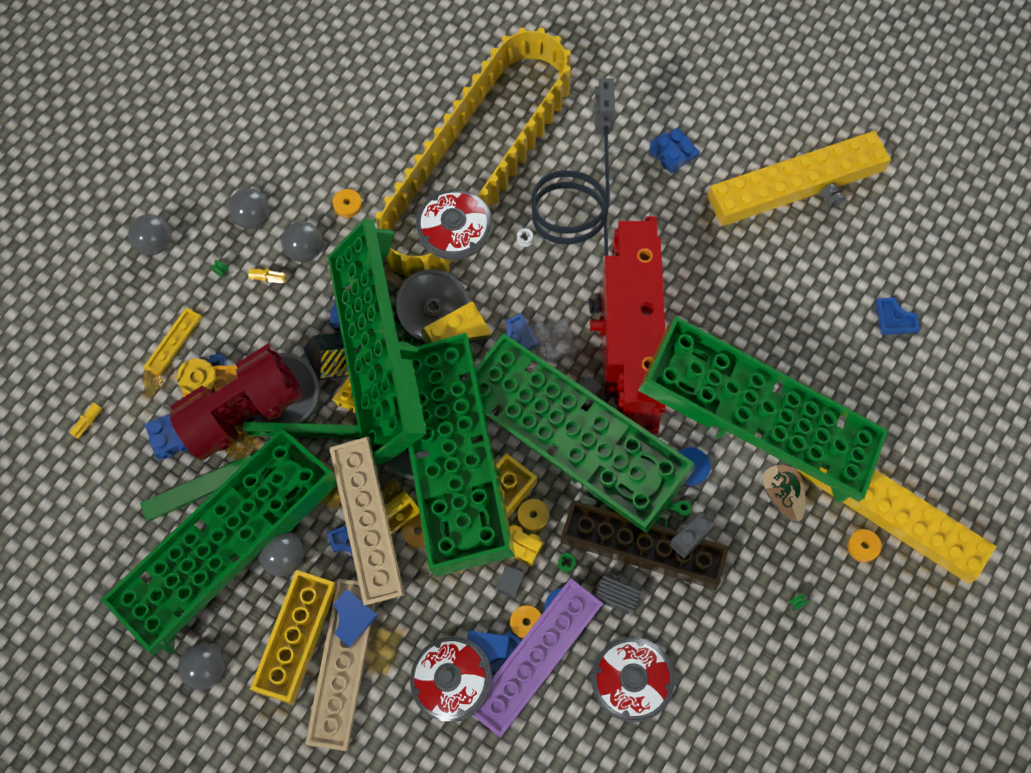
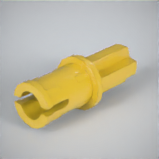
M250 268L248 278L251 280H261L265 283H285L286 274L284 272L270 271L268 268L265 270Z
M92 402L83 416H79L80 419L71 429L70 434L79 439L86 429L93 425L92 422L103 409Z

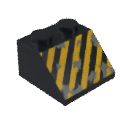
M341 333L313 335L303 348L318 380L349 377Z

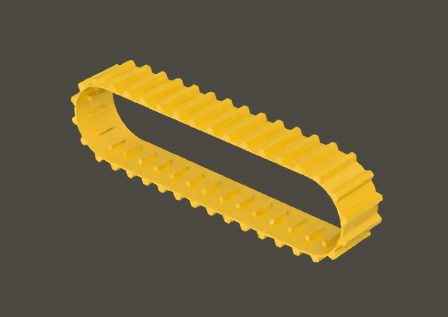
M522 27L519 28L518 33L510 37L506 35L501 37L502 44L500 47L492 48L490 51V61H483L481 63V73L473 74L472 86L463 88L462 100H455L453 102L452 114L445 113L443 116L444 125L442 127H435L434 139L432 141H425V152L422 155H415V166L412 169H405V180L402 183H395V194L392 197H385L384 210L376 212L375 215L379 229L392 230L503 71L514 62L523 59H540L553 65L559 71V78L477 195L484 201L489 211L491 204L499 202V191H506L508 189V178L516 177L518 174V163L525 164L527 161V150L535 149L536 137L544 136L545 124H552L554 111H561L563 97L569 96L571 53L570 50L563 48L559 35L552 37L546 34L544 28L541 27L537 31H526ZM390 248L389 254L385 257L388 271L393 273L397 271L399 274L404 275L405 280L411 275L427 269H436L448 273L450 271L449 264L452 262V260L442 259L431 253L423 256H408L396 252L392 248Z

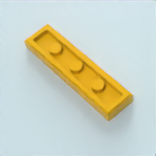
M186 307L143 367L144 370L161 378L203 317Z

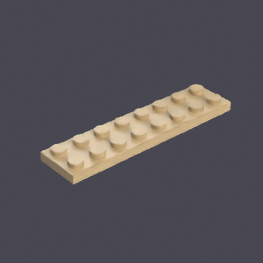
M365 437L330 447L363 604L367 606L404 596L370 439Z
M338 579L333 604L346 589L363 602L358 581ZM376 603L367 606L374 612ZM333 605L305 745L348 752L371 625L350 648L334 634L338 628L340 618L338 610Z

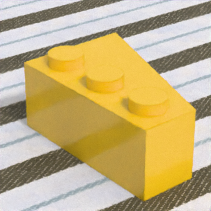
M473 301L424 327L420 332L427 344L467 333L470 341L485 339L492 334Z

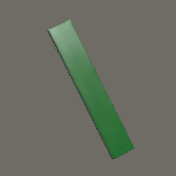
M243 422V431L246 436L272 437L283 428L292 437L360 439L358 425Z
M251 455L141 502L140 505L146 521L150 522L211 495Z

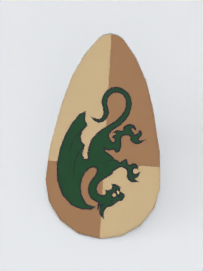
M775 465L769 467L762 477L763 487L768 497L786 519L793 523H800L806 508L802 477L798 471L790 466Z

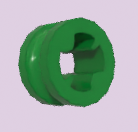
M215 260V265H211L210 269L218 276L224 277V272L229 271L228 267L219 260Z
M563 553L559 556L558 568L562 572L569 573L575 568L576 560L572 554ZM564 558L572 561L570 562V567L567 565L562 566Z
M805 593L788 601L789 604L793 605V611L810 603L809 600L805 599Z

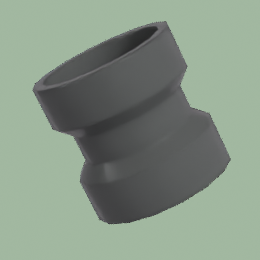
M835 183L825 186L820 191L822 198L827 200L829 208H834L845 200L844 195L839 193Z

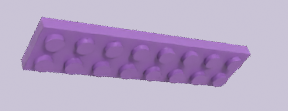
M570 578L492 678L489 697L482 708L473 716L501 738L603 603Z

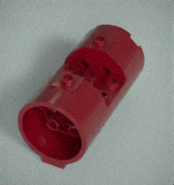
M269 343L236 363L238 378L212 394L211 390L202 385L170 406L172 411H170L169 416L175 432L185 447L197 459L204 461L218 451L229 449L238 438L235 426L242 425L252 415L262 413L269 420L277 418L288 406L303 397L300 394L303 391L295 375L283 361L280 362L282 357Z

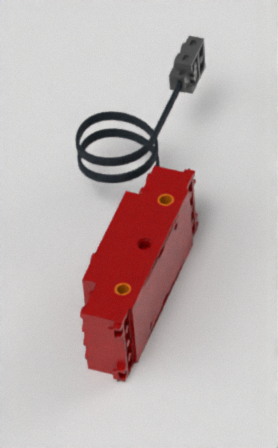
M599 78V84L595 86L594 125L595 135H604L606 192L598 181L587 174L572 170L549 173L538 181L533 190L532 220L535 229L543 238L558 244L584 242L594 237L604 226L605 260L601 284L600 319H590V332L600 331V336H602L604 393H615L617 411L642 428L648 429V432L651 434H658L661 416L665 413L666 405L638 391L665 332L661 238H658L657 216H646L644 221H618V227L614 228L612 255L608 256L607 216L610 201L608 134H610V131H613L615 89L614 78ZM572 177L586 181L594 186L601 194L603 200L591 188L574 182H557L544 187L540 191L539 189L552 179ZM556 189H575L594 198L602 211L596 218L585 224L562 227L544 220L538 213L536 206L542 196ZM538 222L550 231L563 234L578 233L592 228L597 223H599V225L592 231L584 235L572 238H562L553 236L545 232L539 226Z

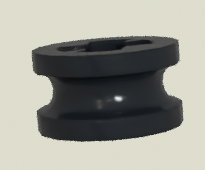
M589 298V313L596 312L599 314V298Z

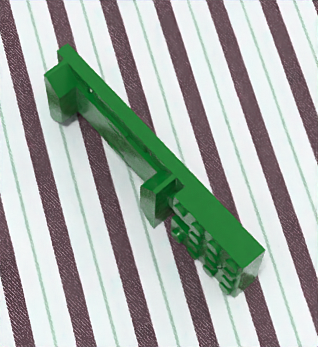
M364 218L327 257L344 342L360 439L365 437L370 439L375 464H386L427 433L419 398V389L415 378V369L410 359L418 352V348L407 342L398 341L382 260L390 252L394 231L375 228L373 219ZM361 345L362 350L357 354L356 348Z
M677 316L667 325L638 391L709 429L714 425L718 426L716 438L720 439L733 434L830 486L835 501L838 503L843 502L849 497L858 502L865 499L888 430ZM776 382L783 384L779 395L773 392ZM840 415L846 418L843 429L836 426ZM755 434L762 435V439L756 437ZM820 468L826 469L827 473L820 471Z
M467 333L417 346L418 352L410 359L415 369V378L419 389V398L427 434L409 446V453L429 570L438 577L514 557L515 551L501 483L497 477L500 476V471L494 463L474 361L477 358L471 348ZM471 374V379L462 381V375ZM483 435L484 441L474 443L473 437ZM428 450L429 456L417 459L416 453Z
M504 333L475 368L484 414L487 418L569 475L573 483H580L582 488L646 533L649 532L695 470L694 462ZM532 361L538 364L532 373H529L526 369ZM589 398L594 403L586 412L581 407ZM498 406L503 410L495 417L491 413ZM553 445L558 450L553 456H550L547 452Z
M281 428L109 591L101 601L148 653L154 656L160 649H163L169 655H172L175 648V635L260 553L277 535L290 532L337 486L335 475ZM200 519L208 526L202 532L195 526ZM239 556L240 558L235 563H233V561ZM144 572H147L153 578L148 584L140 578ZM183 610L184 613L178 618L177 615Z

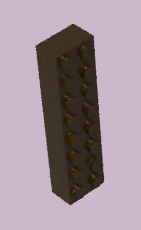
M572 500L560 542L716 590L720 584L729 546L704 539L686 558H682L670 546L672 539L679 531L654 524L649 532L646 533L619 513Z

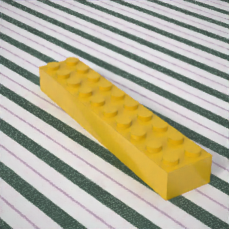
M872 131L711 185L707 197L721 226H725L819 194L825 186L831 183H835L837 187L884 172L891 158L876 131Z
M820 468V471L827 473L826 469ZM798 469L796 470L802 477L834 497L830 486ZM876 469L874 470L865 499L858 502L849 497L843 501L844 504L967 584L977 580L997 547Z

